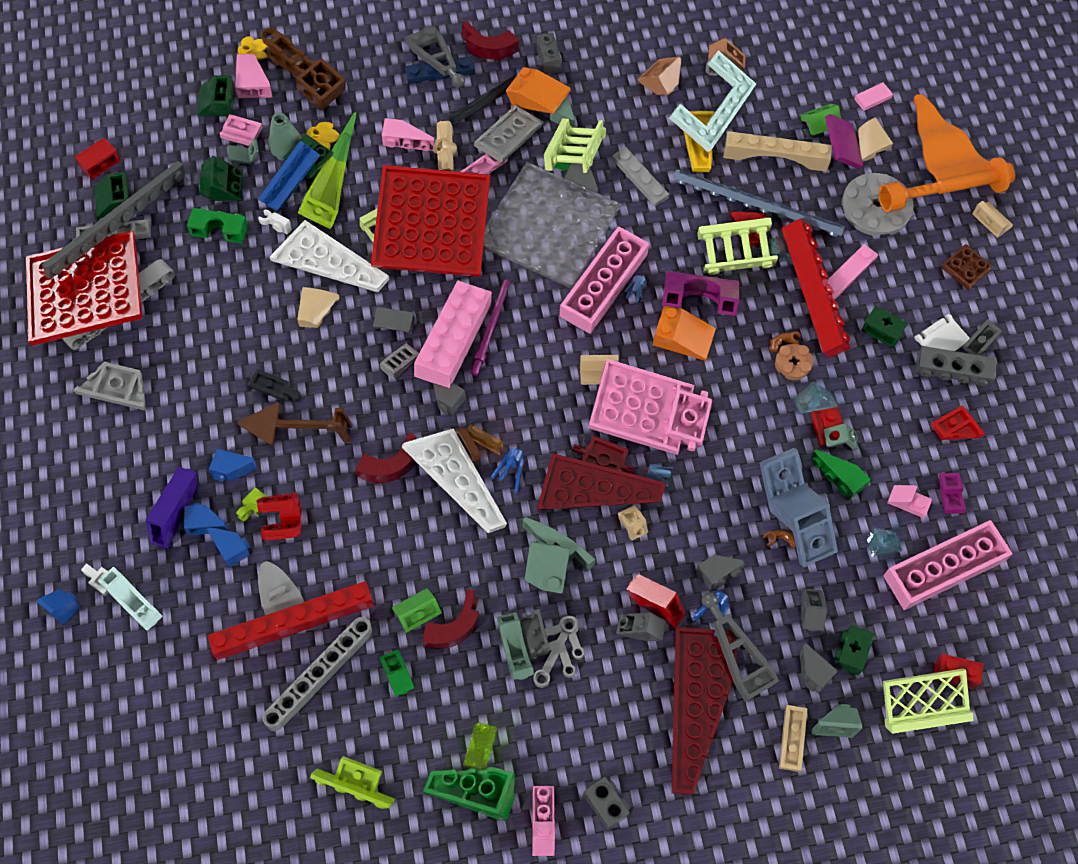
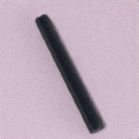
M516 75L511 76L449 116L451 124H457L504 94L516 78Z

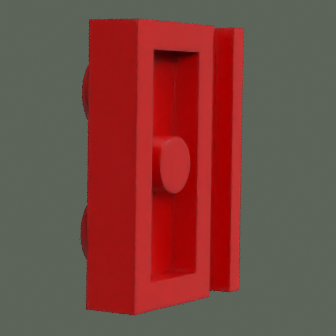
M838 406L823 408L818 411L811 410L810 412L819 447L826 446L824 429L843 424ZM834 431L830 435L832 441H836L840 437L838 431Z

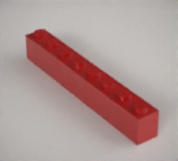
M800 218L781 229L822 351L831 358L850 349L848 343L850 338L847 332L844 331V320L838 314L839 306L836 300L833 299L832 294H834V291L827 282L828 274L821 265L823 259L817 253L816 248L818 245L811 236L812 228L808 222L805 223Z
M364 581L207 636L212 653L218 661L374 607V603L367 582Z

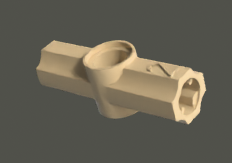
M449 121L437 123V140L434 143L433 149L438 154V170L454 171L453 156L456 154L457 146L453 143L452 125Z

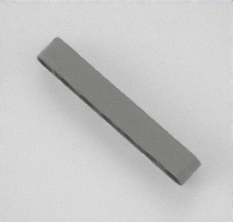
M162 259L155 261L139 273L141 302L169 283L175 276V272ZM106 328L62 339L72 350H76Z
M359 617L355 619L264 712L263 722L269 730L279 731L371 637L373 631L367 618ZM362 625H366L368 627L367 630L364 632L357 631V629ZM346 640L353 641L350 647L343 646ZM332 655L339 656L335 662H329L328 660ZM317 670L324 671L323 675L318 678L314 677V673ZM302 685L309 686L305 693L299 692V688ZM293 700L294 704L291 708H284L286 701ZM272 716H279L275 724H269V719Z

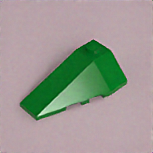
M495 767L483 770L431 771L423 792L480 814L507 822L514 803L515 774Z

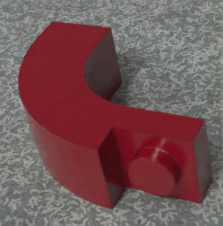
M468 21L462 24L461 34L463 39L467 41V50L480 58L499 60L519 52V40L510 30L495 37H487L478 33Z
M409 433L404 443L416 440V435ZM402 447L396 455L388 459H377L364 453L355 471L357 477L365 481L387 483L407 474L416 461Z
M467 589L463 610L455 621L448 624L426 622L422 640L423 647L431 649L451 648L462 643L472 634L479 620V611H475L478 605L475 590Z

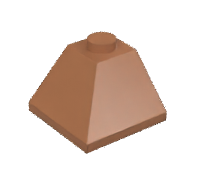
M680 56L658 59L638 78V81L657 95L671 94L679 84Z

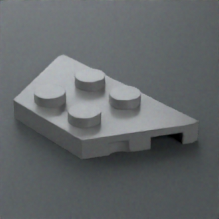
M104 362L95 372L87 377V381L83 385L77 386L74 389V392L78 395L140 410L146 409L142 373L137 369Z

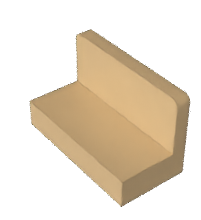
M981 201L973 212V215L997 238L1013 226L989 202Z
M581 355V384H600L607 359L619 362L618 355Z

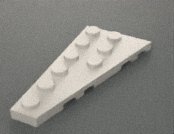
M306 220L270 256V260L376 292H379L389 281L387 274L376 267H371L369 262Z
M454 429L403 443L402 448L487 533L505 528L507 525L505 519Z

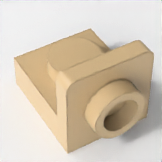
M635 505L618 513V517L627 529L631 540L648 533L646 519Z

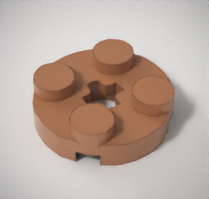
M788 344L780 348L775 358V367L779 373L781 372L785 375V378L801 380L810 373L813 367V357L807 346ZM796 359L798 361L797 365H794L790 360Z

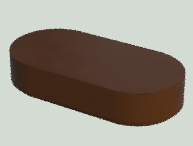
M464 427L456 430V434L472 463L480 461L479 450L468 431Z

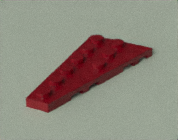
M552 453L537 510L661 503L666 483Z

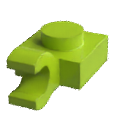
M254 488L242 500L244 506L236 512L239 515L238 518L245 522L252 513L258 516L260 512L257 509L256 500L267 496L257 488Z

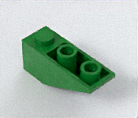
M817 449L813 451L810 457L813 465L816 468H820L827 480L833 482L838 487L839 492L849 500L865 489L871 480L857 465Z

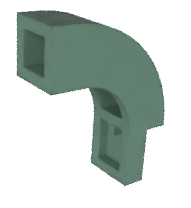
M517 613L498 616L499 632L511 677L514 680H522L534 675Z

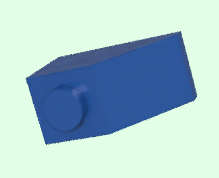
M216 449L209 471L215 480L231 482L255 470L257 465L252 457Z
M193 503L191 506H185L184 529L188 535L209 534L207 531L209 527L228 531L225 522L206 505Z
M212 527L207 529L228 567L250 556L247 550L250 546L245 537L241 539L236 532Z
M61 589L47 594L36 601L62 625L81 607L76 602L78 598L70 591L65 593Z

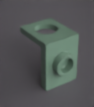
M253 138L248 148L227 146L228 160L230 162L251 165L259 152L256 138Z
M846 423L824 429L827 447L847 443L853 450L858 449L856 442L857 434ZM834 431L840 433V437L836 441L830 439V435Z

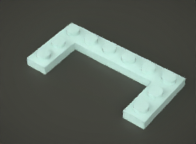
M719 50L714 54L708 65L733 87L705 126L681 104L676 107L669 117L670 120L708 152L714 147L756 85L752 79Z

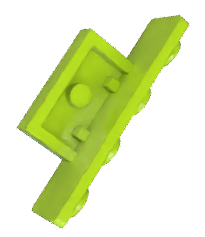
M344 756L340 759L335 775L316 769L310 776L319 785L332 786L337 792L350 793L361 801L368 800L373 802L378 808H390L395 801V798L376 791L382 774L381 770Z

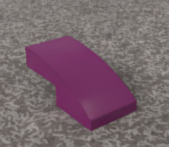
M940 473V491L945 514L965 513L966 506L962 496L964 488L960 474Z

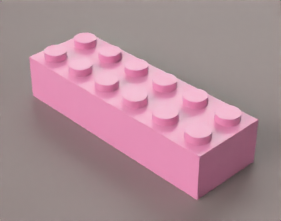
M618 226L560 305V317L591 334L647 256L649 243Z
M461 281L456 282L414 363L415 377L450 388L491 307V291Z
M989 520L890 567L883 577L903 610H906L1004 563L1013 553L992 521Z

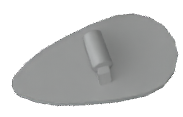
M267 561L261 564L258 585L265 615L304 602L299 590L283 570Z

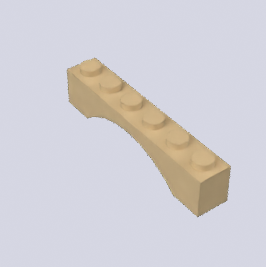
M727 131L723 158L742 160L756 156H776L796 161L811 170L827 172L831 160L832 145Z

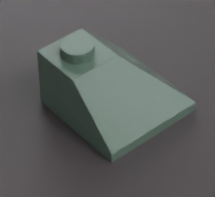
M531 541L525 581L544 591L563 593L570 548Z
M847 704L838 705V707H835L811 730V735L853 738L862 729L857 708H851Z

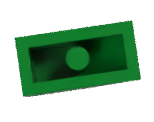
M398 649L379 657L395 696L405 694L409 690L414 689L409 672Z

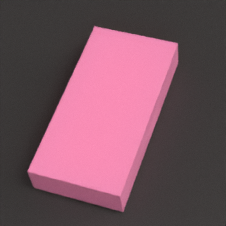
M883 82L855 95L854 99L862 110L865 111L891 99L893 94Z

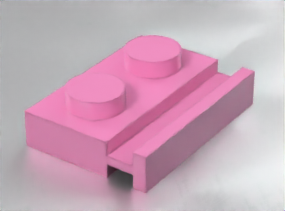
M229 114L223 130L220 132V137L249 146L253 138H258L263 128L262 123Z

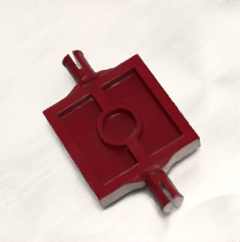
M596 436L592 437L590 444L586 448L574 444L572 452L582 455V461L630 474L635 472L636 468L625 464L629 449Z

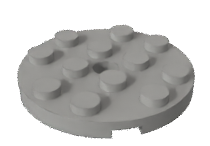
M869 173L853 179L848 184L842 197V206L845 212L844 216L857 230L872 236H880L881 234L892 235L901 231L908 224L913 213V199H908L902 210L885 212L882 207H877L873 204L874 202H879V188L882 184L898 180L887 174Z

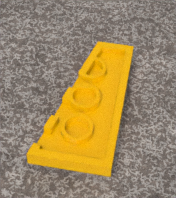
M715 111L689 112L706 126ZM684 132L692 172H710L712 149L709 152L706 151Z

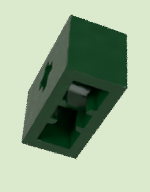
M875 306L861 331L894 348L908 323L900 317H895L888 313L885 309Z
M850 625L847 630L844 629L840 641L843 642L841 649L837 648L834 659L837 660L835 667L859 676L864 669L874 633L854 625Z

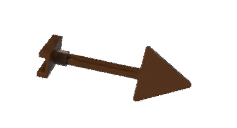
M278 402L237 422L239 426L271 446L274 444L277 428L329 429L330 431H336L343 442H350L351 438L346 430L353 427L343 408H335L334 418L329 420H278L280 410Z

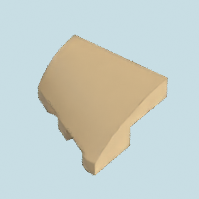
M876 117L858 129V145L862 162L874 158L876 153L889 149L893 145Z
M303 287L297 318L299 327L318 328L322 323V319L331 311L330 308L335 301L338 302L339 295L325 290Z

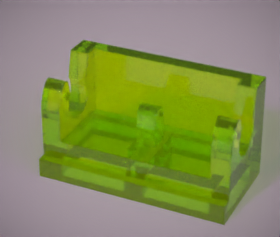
M478 722L475 724L463 766L476 770L487 769L497 734V727Z

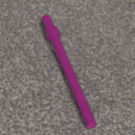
M504 280L479 351L476 352L473 359L474 365L471 374L474 376H478L481 365L485 362V353L510 285L509 280Z

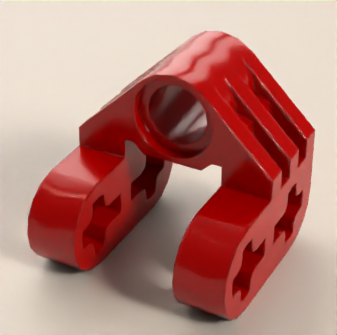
M297 492L292 494L285 493L284 495L277 494L276 496H267L256 500L259 512L279 511L281 523L261 527L263 540L294 538L301 534L302 510Z

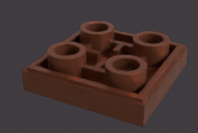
M965 244L945 261L941 268L965 289L969 290L993 266Z

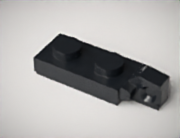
M256 369L248 383L249 388L287 402L290 399L291 401L299 402L302 397L300 391L295 390V387L289 381Z

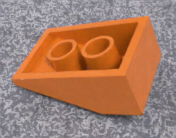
M525 67L522 68L506 89L512 106L517 105L520 108L551 114L555 113L571 91L570 87L541 71Z
M664 306L654 335L653 346L706 361L716 328L684 309Z

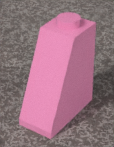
M237 54L235 89L238 98L273 97L270 83L255 55Z

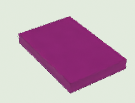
M828 114L825 120L835 160L857 169L862 168L863 162L853 123Z

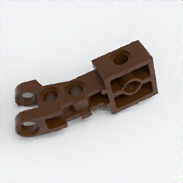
M266 28L261 32L263 43L269 47L267 50L269 62L276 67L280 65L296 77L297 90L320 111L345 91L346 80L325 60L319 58L316 62L311 61L301 49L293 45L289 38L274 28ZM267 36H274V38L272 39H266Z

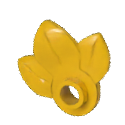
M248 36L241 40L238 54H254L257 60L268 58L264 52L268 46L263 43L262 39L254 40L253 37Z
M321 122L316 127H310L306 133L329 150L331 148L330 143L337 142L340 134L333 129V124L330 122Z

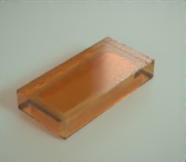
M473 425L468 427L467 431L474 442L501 455L504 450L503 441Z

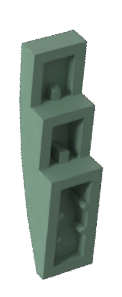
M527 517L523 519V527L538 543L570 548L568 562L575 557L588 571L594 567L595 559L567 536Z

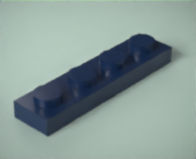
M471 56L453 59L456 64L457 74H474ZM447 60L440 62L442 65L448 66ZM428 63L405 66L408 84L450 77V75H442Z

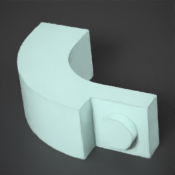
M112 567L98 580L145 630L148 631L163 617L115 567Z

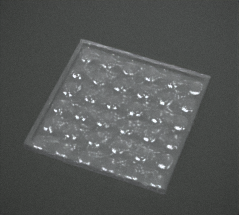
M526 162L485 226L483 248L572 289L618 213L621 204Z

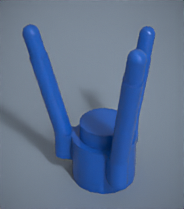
M510 448L508 454H505L490 478L494 479L505 463L506 466L501 473L500 480H503L510 467L516 468L518 466L514 490L515 493H518L522 468L525 463L522 460L524 453L520 449Z
M717 590L714 593L718 598L717 606L722 610L723 616H725L730 608L727 604L729 598L725 593ZM702 605L693 614V623L708 610L705 605Z

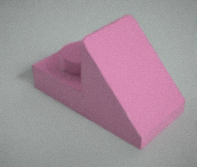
M894 485L887 503L925 518L932 499L916 493L917 486Z

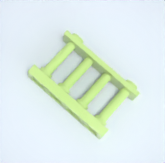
M562 118L544 153L545 170L552 171L558 162L579 163L583 166V173H587L589 167L593 164V158L602 139L606 136L603 120H599L596 128L591 129L572 128L569 119ZM572 135H588V136H592V137H591V138H586V137H570V136H572ZM567 144H582V145H587V147L565 146V145H567ZM563 153H574V154H583V155H582V156H567V155H562V154H563Z
M771 218L699 227L697 232L698 240L703 239L706 241L709 264H705L704 274L715 275L721 271L760 266L770 268L774 266L778 256H770L766 232L772 226ZM757 232L759 234L763 257L752 258L748 236L750 233ZM732 235L741 236L744 260L734 261L730 238ZM716 237H721L724 240L727 262L716 263L713 239Z

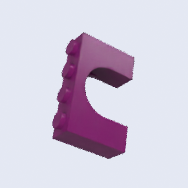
M666 271L662 306L681 308L683 297L700 295L708 297L717 303L718 314L736 316L739 303V281Z

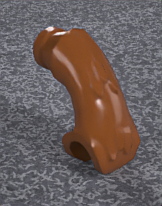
M799 332L782 333L773 337L770 340V351L777 352L782 342L799 345V341L795 339H800L801 334Z
M781 529L768 531L762 538L771 539L767 543L769 547L777 539H783L792 548L796 547L794 535L791 531Z

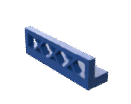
M300 141L258 199L279 213L320 157V154Z

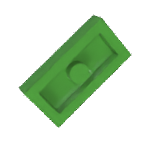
M828 104L800 114L801 121L808 122L810 135L828 131L825 120L828 114L841 118L839 105Z
M424 589L392 607L406 633L442 613L435 597L428 589Z

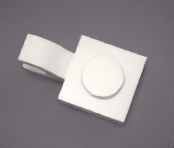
M264 210V215L267 218L260 216L258 218L262 225L272 224L277 232H283L288 235L292 230L289 219L275 212L272 214L269 210Z
M86 564L81 571L91 578L88 583L106 596L109 592L98 580L108 571L103 567L96 571Z

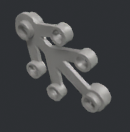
M565 616L560 620L559 625L545 629L547 638L559 633L560 635L557 640L548 643L551 653L542 670H538L534 674L533 681L537 687L544 688L549 684V673L559 655L564 667V676L571 678L575 675V667L571 664L565 647V642L569 637L573 647V658L581 660L584 657V649L580 646L576 635L579 630V622L575 617ZM571 624L573 628L567 629L565 625ZM580 650L582 655L576 656L574 652ZM571 668L573 672L567 674L565 670ZM544 677L545 682L540 683L538 678Z

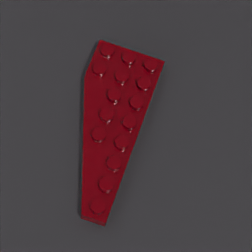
M675 628L671 794H694L733 683L717 636H714L715 629ZM724 630L729 644L737 640L731 630ZM735 648L732 652L737 663V648Z

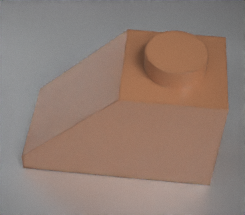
M727 38L709 45V60L719 50L740 70L745 69L746 55Z

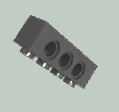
M921 346L917 352L915 373H919L924 377L937 376L942 380L954 379L960 383H977L978 386L985 387L995 380L997 358ZM933 362H938L941 367L935 366ZM952 365H956L959 370H955ZM971 368L976 369L978 373L972 372Z

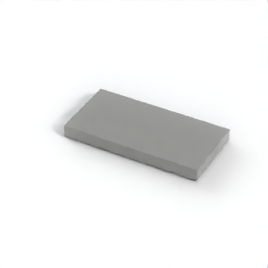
M515 105L474 142V146L503 163L542 127L543 121Z

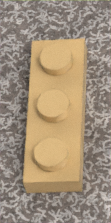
M786 705L779 769L801 772L808 708Z

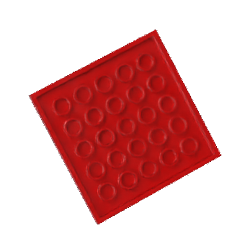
M383 165L371 267L480 277L490 175Z
M133 230L105 237L102 242L96 244L88 253L83 254L75 263L70 264L51 280L45 276L42 264L63 248L26 256L28 342L31 346L143 318L136 238Z

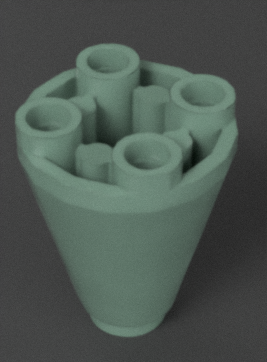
M277 113L271 120L268 147L278 160H284L283 157L302 137L287 116L283 113Z

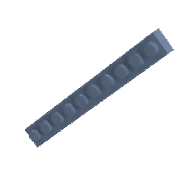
M679 169L675 171L673 177L677 179V183L683 185L688 183L694 185L693 188L701 191L703 189L709 190L710 194L715 196L724 195L729 201L736 202L738 200L744 202V206L753 208V206L759 207L760 211L768 214L770 212L776 213L777 217L787 219L788 217L796 221L801 218L805 223L808 222L812 229L817 231L821 229L828 231L827 234L831 236H842L845 226Z

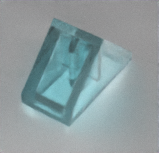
M776 236L768 241L770 256H778L776 263L792 261L785 240ZM761 245L756 248L758 258L763 257Z
M814 381L794 399V403L800 413L837 407V403L831 393Z
M875 528L867 538L872 557L902 551L896 532Z

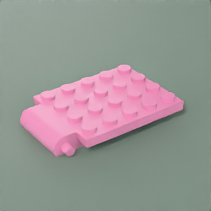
M607 359L588 428L678 455L680 444L688 445L687 449L689 451H695L696 447L702 446L712 399L707 398V391H701L700 395L693 394L695 385Z

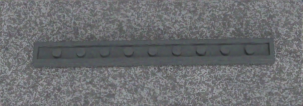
M179 161L174 163L42 264L45 276L51 280L56 275H59L66 267L75 263L79 257L88 253L92 247L102 242L105 237L115 232L118 227L128 222L131 217L142 211L174 184L181 181L185 177L184 165Z

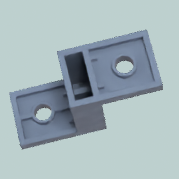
M792 448L759 462L770 512L793 531L800 565L806 567L837 553L838 549L829 503L804 483L798 450ZM785 469L783 476L779 477V473ZM819 538L817 544L812 546L814 540Z

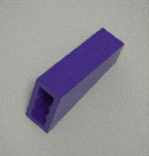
M178 467L146 518L151 544L167 549L170 547L183 519L185 506H189L198 486L197 472Z

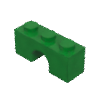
M192 208L187 228L190 236L208 238L210 232L215 228H223L222 233L225 241L243 244L248 223L246 217L241 214Z

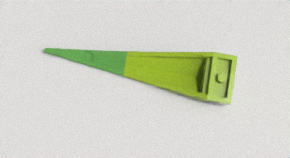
M356 112L353 113L331 150L334 155L321 167L304 196L298 214L329 229L332 228L338 214Z

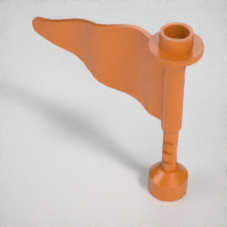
M918 94L914 96L917 128L922 142L924 163L937 182L912 188H905L898 181L882 184L879 188V202L885 212L902 210L907 200L935 193L944 194L988 184L997 193L1005 192L1009 188L1010 183H1013L1015 180L1013 165L1009 162L1006 163L1001 157L992 158L990 162L981 157L964 131L945 121L924 95Z

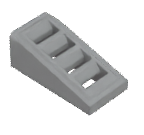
M405 343L380 363V368L395 380L417 359L419 353ZM408 350L413 355L409 356L405 351ZM403 355L406 360H403L400 356Z

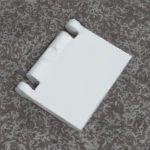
M947 314L945 319L941 318L923 330L921 335L917 334L915 336V340L921 346L950 351L958 350L970 339L950 314Z

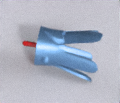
M636 275L633 277L632 283L624 291L626 292L629 289L626 299L636 291L635 302L637 303L640 297L642 298L643 289L647 284L643 276Z
M650 464L649 470L643 469V471L648 472L647 478L665 482V486H668V482L658 476L671 477V471L665 469H672L673 467H660L659 465Z

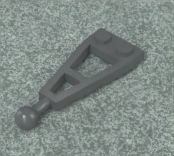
M435 26L404 37L405 43L412 52L442 75H450L453 86L460 88L465 84V77L462 74L456 73V64L443 36ZM438 42L442 52L431 56L422 48ZM447 60L448 66H444L440 62Z
M712 592L705 593L702 597V604L711 610L716 619L712 624L733 682L743 700L747 701L778 683L779 679L765 657L729 614L723 616L717 606V596ZM724 623L738 639L729 644L722 626ZM740 645L745 647L761 667L744 678L741 677L732 652L733 649Z

